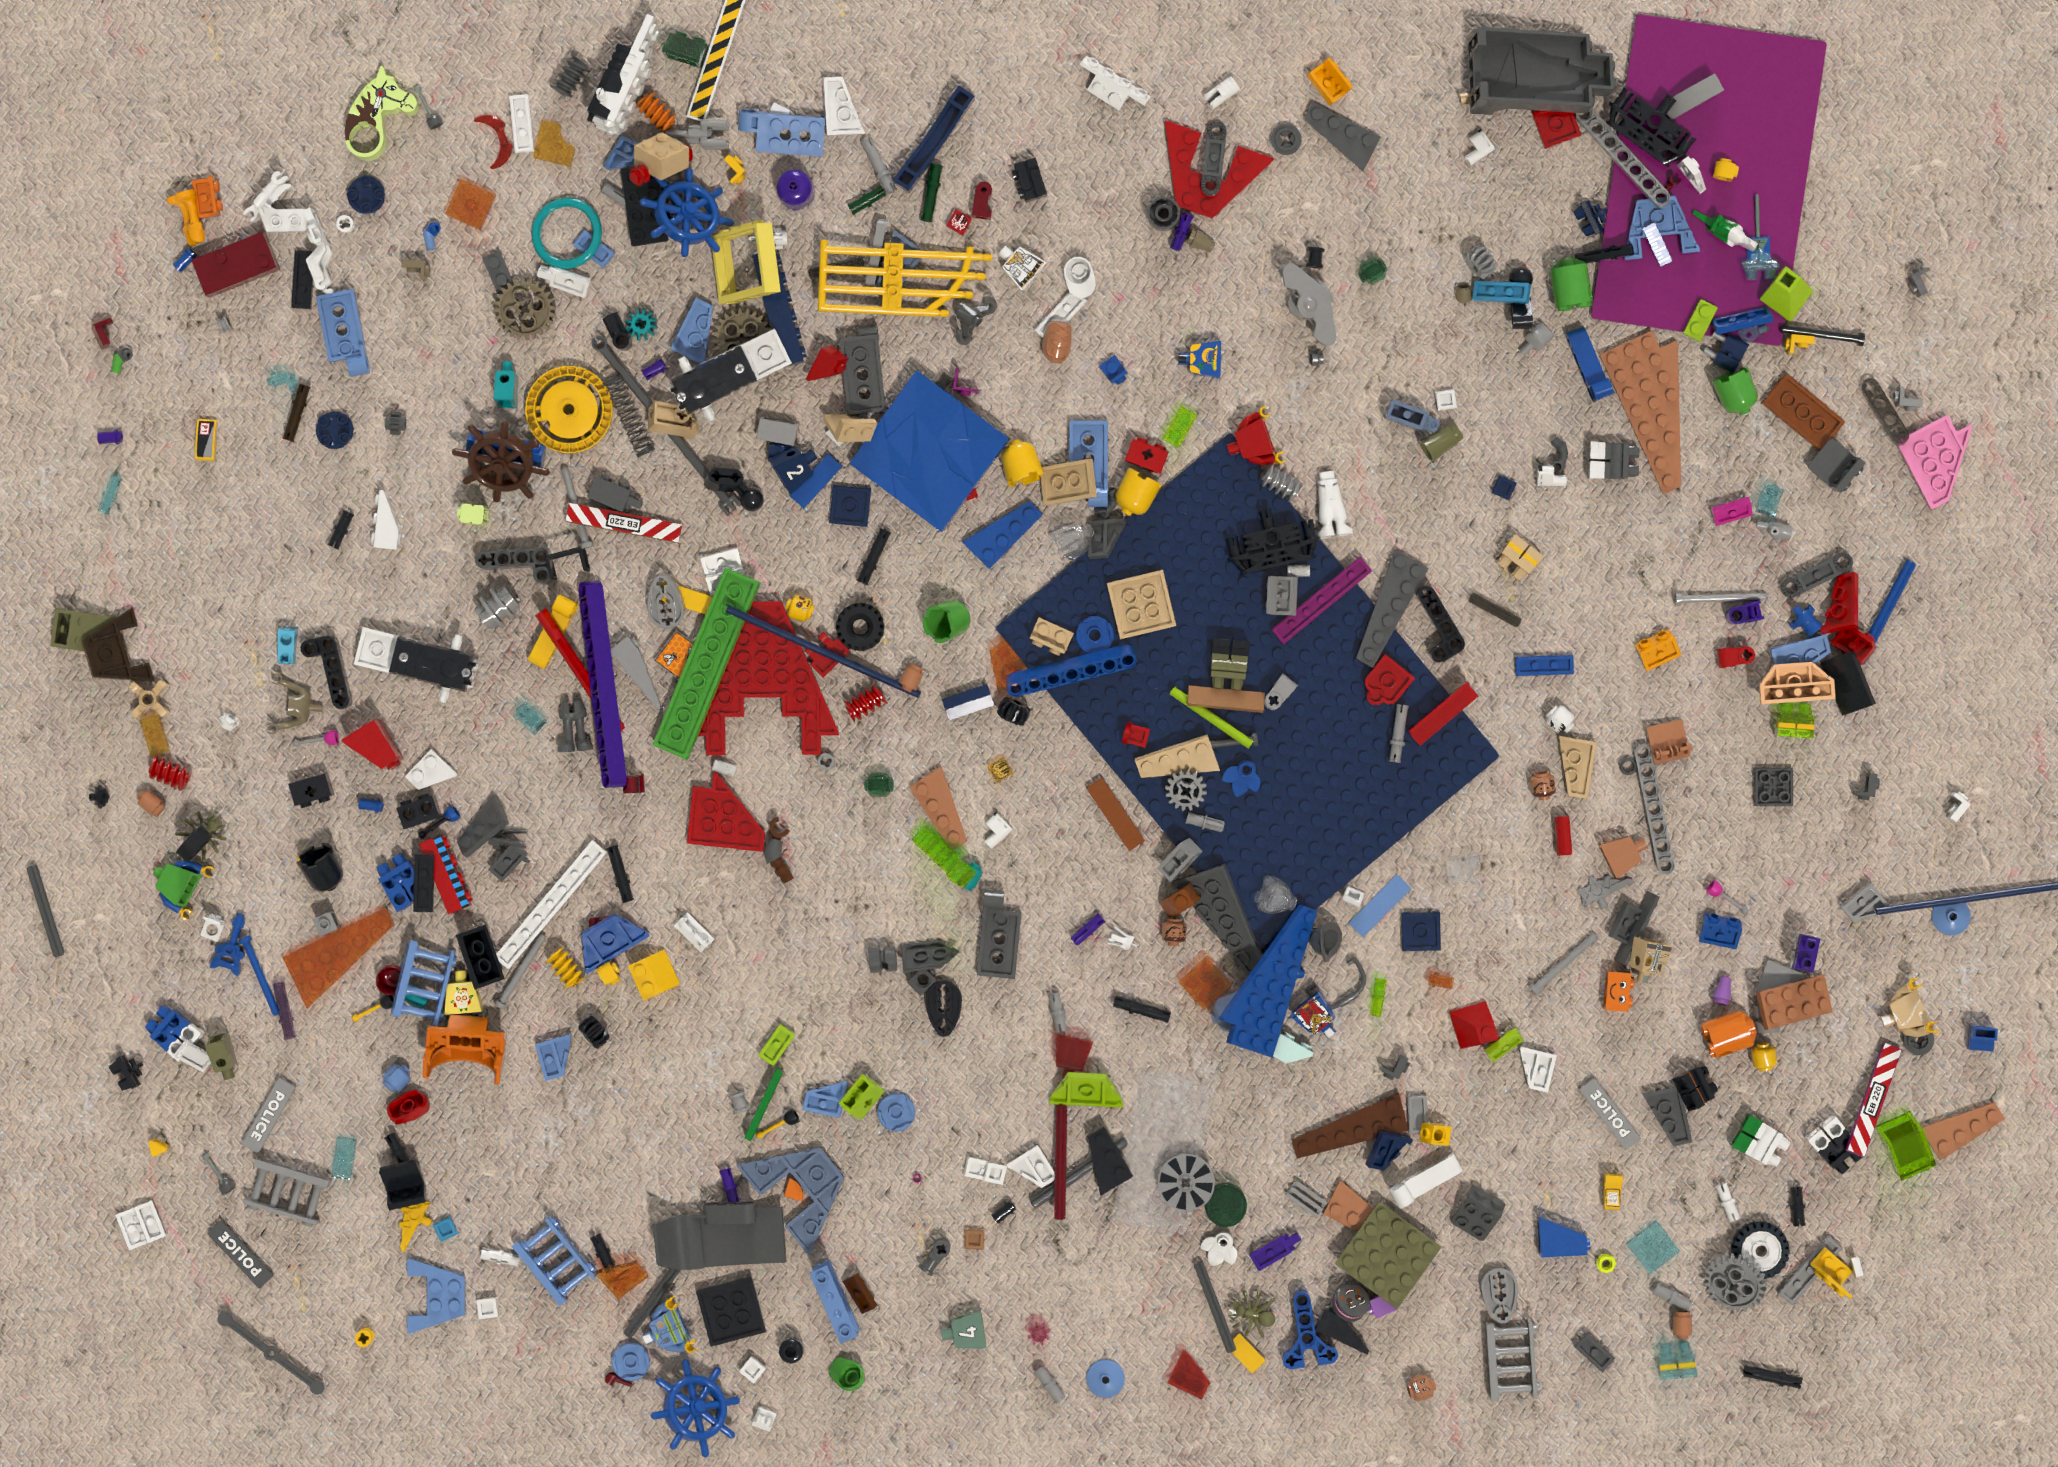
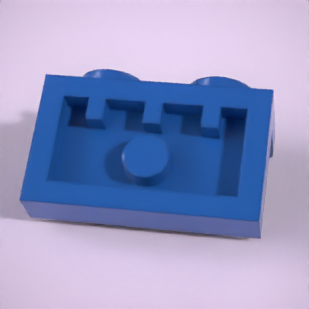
M1704 913L1699 942L1737 950L1742 933V922L1734 917L1726 918L1715 913Z

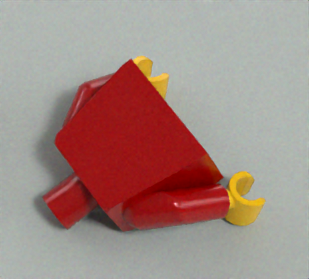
M1265 406L1245 416L1237 426V432L1234 433L1237 441L1227 444L1230 455L1241 452L1243 459L1258 465L1281 464L1285 462V460L1279 461L1278 455L1284 453H1276L1264 421L1270 414L1264 415L1262 413V410L1266 408Z

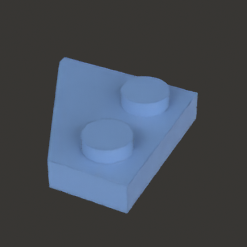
M571 1034L535 1044L545 1081L565 1075L572 1038Z

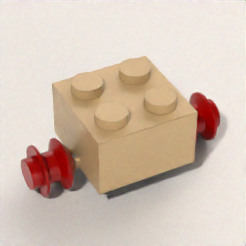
M658 133L634 145V166L636 167L630 169V180L635 185L641 186L643 183L649 182L650 175L659 180L670 177L689 167V162L693 159V151L688 145L682 144L667 134Z

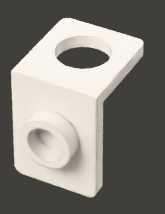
M213 913L203 916L202 919L205 920L200 935L216 942L219 941L226 921L221 920V916ZM210 924L217 926L218 932L216 935L208 934L207 927Z

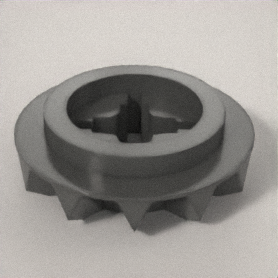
M1280 125L1272 133L1271 144L1277 153L1290 155L1295 153L1301 146V133L1293 125ZM1291 133L1290 141L1293 145L1286 143L1281 146L1283 141L1281 136L1286 137Z
M1933 1033L1921 1036L1926 1039L1920 1041V1048L1916 1042L1911 1041L1916 1037L1904 1035L1903 1043L1906 1050L1914 1055L1928 1053L1934 1045Z

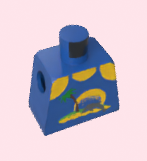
M1221 341L1190 345V353H1178V365H1189L1190 374L1220 379Z

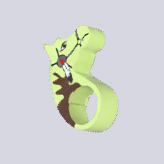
M380 66L377 77L360 92L346 120V145L356 158L363 161H373L384 153L387 146L385 116L387 114L403 112L405 115L413 116L418 113L420 107L417 99L412 94L401 90L396 83L395 77L388 76L383 66ZM370 126L378 130L380 141L372 152L359 153L354 150L353 138L362 127Z

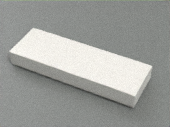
M529 94L509 96L515 154L535 152Z
M1069 292L1034 331L1043 338L1047 325L1051 321L1068 323L1087 303V300L1075 297Z

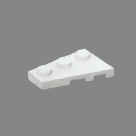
M823 77L826 136L864 135V129L861 126L843 77Z

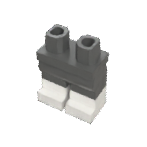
M1590 441L1589 460H1608V462L1589 461L1588 479H1628V477L1639 476V466L1629 465V458H1639L1640 448L1629 446V444Z

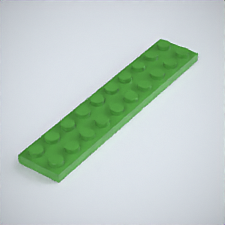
M724 569L653 746L683 759H689L745 623L744 620L726 613V609L729 605L748 614L761 582L731 569Z

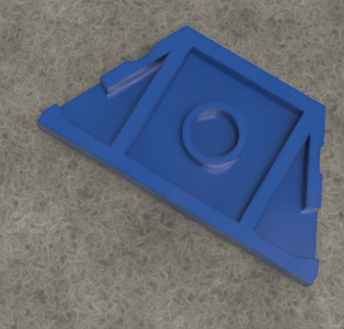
M613 913L581 932L586 974L650 937L648 931Z

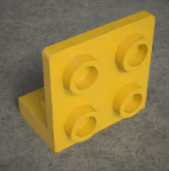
M1824 1247L1810 1263L1815 1269L1813 1273L1842 1298L1846 1295L1851 1299L1853 1296L1841 1285L1853 1271Z

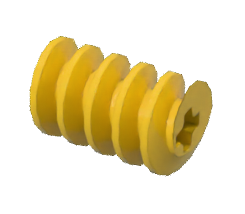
M562 947L549 956L546 963H553L550 968L551 970L558 969L555 976L562 975L559 982L566 981L564 989L577 985L586 976L579 977L582 970L575 971L578 965H571L573 958L566 959L569 952L562 953L561 951L564 948Z

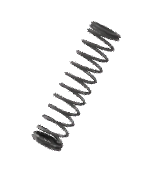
M620 374L602 382L603 386L606 387L615 385L607 390V394L610 390L623 383V380L615 382L622 378ZM627 387L609 392L610 394L615 392L618 393L613 395L610 398V400L614 401L621 399L617 403H615L613 407L617 408L624 406L623 408L618 410L616 414L620 415L628 413L625 416H623L619 421L623 422L631 420L628 423H626L623 426V428L627 429L634 427L633 429L628 431L626 435L630 436L637 434L632 439H630L629 442L633 443L642 440L641 442L636 444L633 447V449L636 450L646 447L639 451L636 454V456L640 457L655 450L654 446H652L653 443L637 447L644 441L648 440L650 436L633 440L639 435L646 432L647 430L643 429L634 433H630L643 424V422H640L631 426H627L631 422L638 419L640 415L624 419L626 416L636 411L637 408L619 413L626 407L633 404V401L621 405H617L621 401L628 398L630 394L614 398L621 392L625 391Z

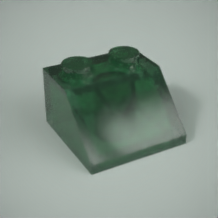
M676 31L675 34L670 32L662 48V53L666 58L702 69L709 47L705 44V40L694 37L693 40L687 38V34Z

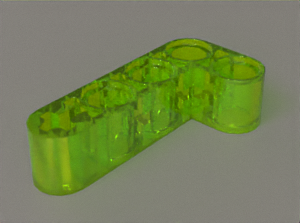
M923 825L911 839L946 872V876L956 885L965 888L977 874L971 866L927 826Z

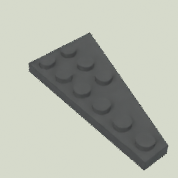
M1224 863L1173 881L1172 884L1178 889L1188 883L1192 884L1200 896L1198 902L1193 905L1197 915L1211 932L1217 935L1222 942L1221 944L1231 952L1235 961L1249 976L1261 959L1262 953L1226 864Z

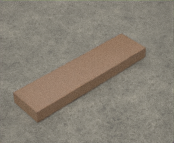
M1188 686L1187 706L1264 712L1265 693Z

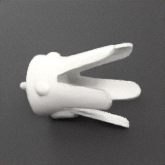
M1116 926L1113 928V932L1117 935H1111L1108 941L1112 943H1107L1120 946L1124 950H1129L1131 945L1137 946L1132 943L1134 936L1127 935Z

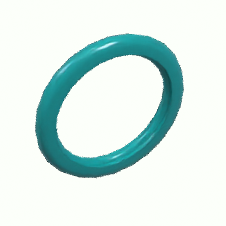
M559 198L548 203L537 214L531 231L532 243L538 256L548 265L561 269L576 268L589 261L597 252L602 238V225L595 210L586 202L577 198ZM561 207H573L581 210L589 218L593 230L592 241L586 251L580 256L568 260L558 259L549 254L541 241V228L544 220L551 212Z

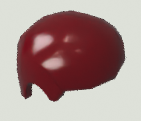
M387 965L379 971L376 976V987L381 993L395 995L401 967Z

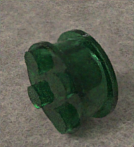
M1219 1183L1215 1185L1214 1193L1204 1207L1208 1218L1214 1224L1221 1227H1231L1238 1224L1244 1218L1247 1211V1201L1242 1190L1236 1185Z

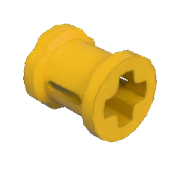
M367 1327L362 1328L355 1335L356 1344L360 1347H366L371 1344L375 1338L374 1331ZM363 1334L369 1337L366 1341L364 1338L361 1339Z

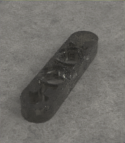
M1873 378L1864 380L1861 385V392L1890 440L1897 446L1904 445L1909 438L1908 430L1877 380ZM1867 383L1875 386L1873 391L1876 396L1873 399L1870 398L1873 396L1871 390H1866ZM1877 399L1884 400L1885 407L1882 409L1877 408L1875 401ZM1892 415L1895 418V423L1893 425L1886 424L1884 420L1886 416ZM1897 425L1900 426L1897 428L1899 434H1904L1903 441L1895 438L1897 433L1894 428Z

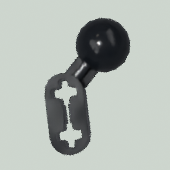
M1516 267L1509 275V282L1529 283L1532 285L1533 274L1526 267ZM1531 297L1529 298V304L1511 303L1512 329H1532Z
M712 468L704 478V486L708 490L736 491L741 496L740 504L747 511L755 512L761 509L764 503L762 492L757 488H748L743 483L744 477L742 472L737 469Z

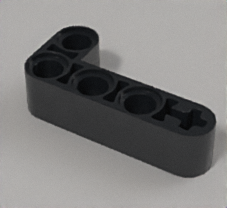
M1430 586L1421 587L1417 591V599L1443 641L1431 649L1430 658L1436 663H1441L1461 652L1465 647V641L1434 589ZM1423 590L1426 592L1430 591L1429 598L1431 601L1436 600L1435 603L1430 604L1428 607L1426 606L1429 603L1427 598L1421 597ZM1433 606H1438L1441 609L1438 617L1431 614ZM1444 622L1449 623L1451 626V630L1448 633L1441 631V625ZM1453 639H1458L1461 643L1460 648L1457 650L1451 647ZM1436 649H1442L1444 652V657L1440 660L1434 656Z
M323 636L304 641L301 644L300 651L305 657H322L333 706L338 709L349 708L352 704V696L338 639L333 636ZM328 639L333 641V648L327 650L325 647V642ZM310 643L315 647V651L312 654L306 651V647ZM332 658L338 661V665L334 669L329 665V661ZM337 676L342 679L340 687L334 685V679ZM343 689H344V691H345V692H341V695H340V693H336V692H335V690H343ZM341 696L342 698H346V701L343 702V704L338 702V700L341 699Z

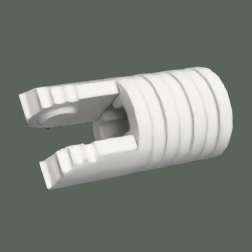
M1229 76L1207 92L1203 98L1205 101H1210L1219 94L1210 103L1211 109H1215L1240 91V88L1235 80Z

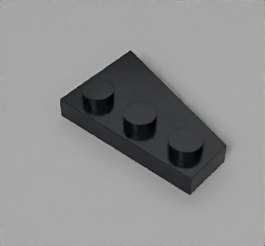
M1105 1127L1088 1135L1101 1196L1132 1178L1133 1174Z

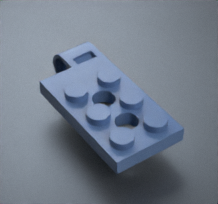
M747 109L739 110L738 130L757 133L756 152L823 157L825 117L775 114ZM783 129H788L791 132V137L783 139L780 136V132ZM801 131H808L811 135L810 138L806 141L802 140L799 137Z
M355 289L316 296L328 362L346 360L350 377L369 374L370 367ZM338 306L344 309V313L340 317L334 315V309ZM341 325L347 327V333L344 336H340L337 332L338 327Z
M1070 421L1069 462L1083 460L1086 454H1091L1094 457L1093 466L1097 497L1088 499V507H1108V421ZM1086 435L1094 437V443L1090 446L1085 445L1083 442V438Z

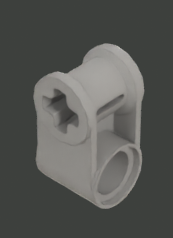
M1282 674L1265 697V706L1270 710L1278 709L1298 685L1285 674ZM1274 696L1277 697L1276 702L1278 703V705L1273 704L1271 706L1269 704L1270 700L1268 698H1274Z

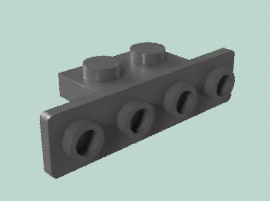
M1647 891L1639 908L1624 901L1608 934L1609 937L1622 942L1614 959L1615 961L1626 966L1631 959L1634 936H1642L1660 898L1658 895Z

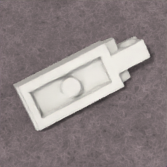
M541 265L537 276L546 279V282L551 287L582 298H586L588 294L590 278L561 268Z

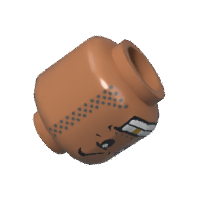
M1426 1374L1411 1377L1409 1383L1406 1384L1409 1397L1417 1402L1432 1398L1433 1390H1436L1434 1379H1430Z

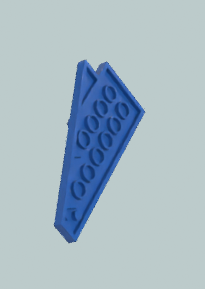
M1303 905L1297 906L1219 1016L1218 1020L1231 1024L1226 1043L1273 1058L1317 910Z

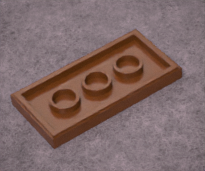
M1787 373L1784 374L1761 402L1763 406L1818 451L1828 439L1834 437L1845 423L1842 418Z

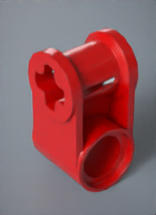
M1746 646L1717 649L1719 668L1751 663L1755 659V651L1751 647ZM1744 650H1746L1747 653H1750V657H1747V661H1745V658L1741 657V654L1744 653Z

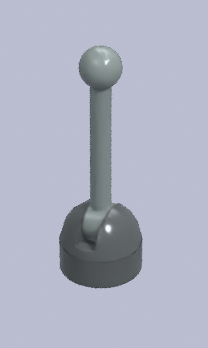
M415 86L414 92L418 93L429 114L426 120L429 129L434 130L443 125L441 117L431 112L421 93V87Z
M204 1153L202 1155L203 1160L208 1162L220 1180L218 1188L221 1194L226 1195L236 1186L231 1180L222 1178L210 1160V1155Z

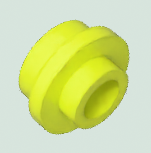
M1602 1254L1597 1258L1596 1265L1601 1272L1610 1273L1614 1270L1616 1261L1612 1255ZM1608 1260L1609 1265L1603 1266L1602 1262Z

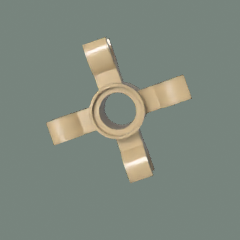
M159 680L151 691H146L139 683L133 681L129 688L139 696L140 704L130 715L135 719H139L147 708H153L160 716L166 717L170 711L160 703L159 695L166 689L168 684L164 680ZM148 694L153 696V703L150 705L145 701Z

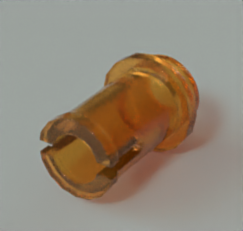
M1436 972L1434 974L1430 973L1428 985H1431L1433 988L1438 986L1452 989L1454 978L1437 975Z

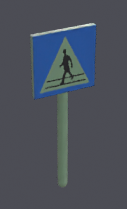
M1756 194V237L1748 238L1758 243L1753 252L1747 249V261L1770 260V236L1760 237L1759 195Z

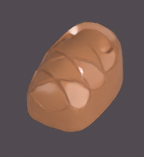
M1051 321L1047 325L1042 342V353L1052 363H1062L1069 355L1072 332L1071 326L1068 323Z

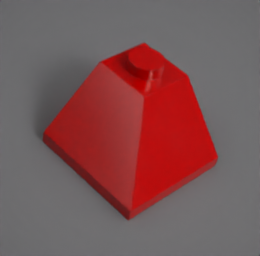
M1486 1001L1449 1012L1460 1049L1482 1045L1499 1039Z

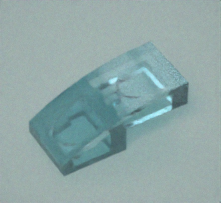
M337 1137L331 1177L351 1179L357 1139Z

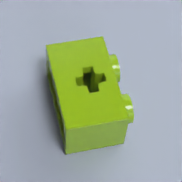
M861 1074L838 1104L850 1115L862 1120L885 1090L874 1079Z

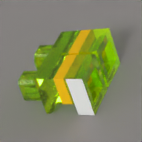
M1781 703L1780 713H1777L1774 736L1814 738L1815 715H1812L1811 704H1800L1799 714H1792L1793 703Z

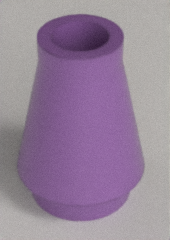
M1720 977V981L1712 996L1714 998L1713 1003L1728 1006V1003L1731 1002V978Z

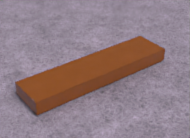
M1102 777L1086 788L1129 851L1145 841Z

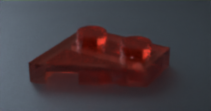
M1183 1349L1167 1383L1202 1400L1210 1381L1188 1352Z

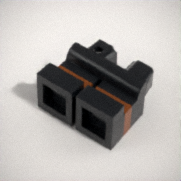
M1706 1066L1689 1069L1672 1078L1679 1094L1684 1093L1681 1095V1098L1688 1111L1701 1108L1707 1101L1714 1099V1094L1718 1091L1716 1084L1713 1082L1708 1083L1705 1078L1709 1076Z

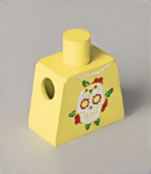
M466 970L455 971L456 982L448 983L446 988L445 1015L483 1011L484 1008L479 989L474 990L472 981H467Z

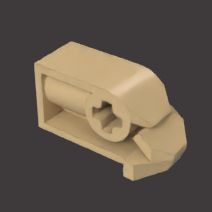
M654 401L649 407L648 431L681 436L683 439H689L698 434L700 430L698 422L693 418L692 414L688 415L686 410L680 411L677 404Z

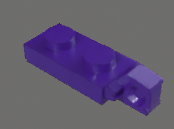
M1298 1232L1289 1237L1286 1233L1251 1252L1249 1256L1258 1271H1261L1292 1253L1295 1249L1294 1244L1301 1241V1237Z

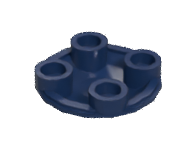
M364 175L351 183L346 195L350 206L355 211L362 214H371L382 207L386 194L380 181Z
M333 411L319 417L316 435L323 446L329 449L343 448L353 437L354 427L347 415Z

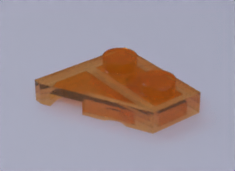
M1006 639L990 650L997 690L999 692L1006 687L1005 679L1009 674L1029 669Z
M636 1260L595 1271L598 1278L617 1299H620L649 1277L648 1273Z

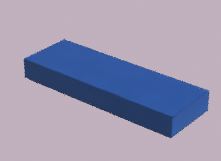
M1768 307L1712 319L1711 321L1713 329L1719 335L1773 322V315Z
M827 454L814 468L813 475L791 493L790 497L804 509L843 466L830 454Z
M1573 655L1515 657L1516 676L1574 674Z

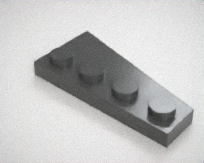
M1312 102L1304 118V121L1326 138L1348 160L1352 161L1362 172L1364 171L1381 138L1380 136Z

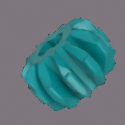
M645 308L642 309L641 314L638 309H635L636 316L632 313L628 314L632 321H625V323L631 324V326L626 328V331H632L630 334L632 338L637 334L638 341L641 340L642 335L645 340H648V333L651 336L655 335L651 329H658V326L652 325V323L658 320L657 318L650 319L653 316L652 311L646 315L647 310ZM640 320L646 322L644 329L637 327V324H640Z

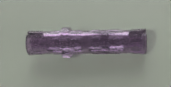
M284 981L274 983L272 986L280 1016L278 1021L282 1026L284 1040L296 1038L293 1026L294 1017H291Z

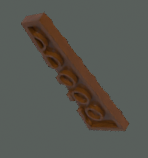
M1399 1093L1393 1094L1372 1105L1292 1139L1297 1159L1376 1139L1379 1131L1390 1133L1407 1131L1408 1126Z

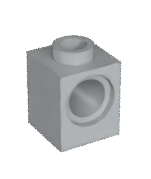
M334 911L312 919L320 937L341 928Z

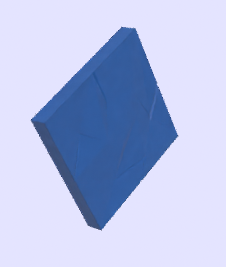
M916 370L877 424L871 441L863 443L849 464L940 532H943L1009 442L1010 438L927 376Z

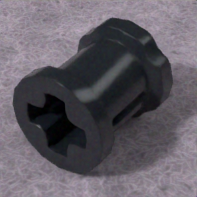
M1308 247L1309 259L1306 267L1322 269V254L1325 249Z

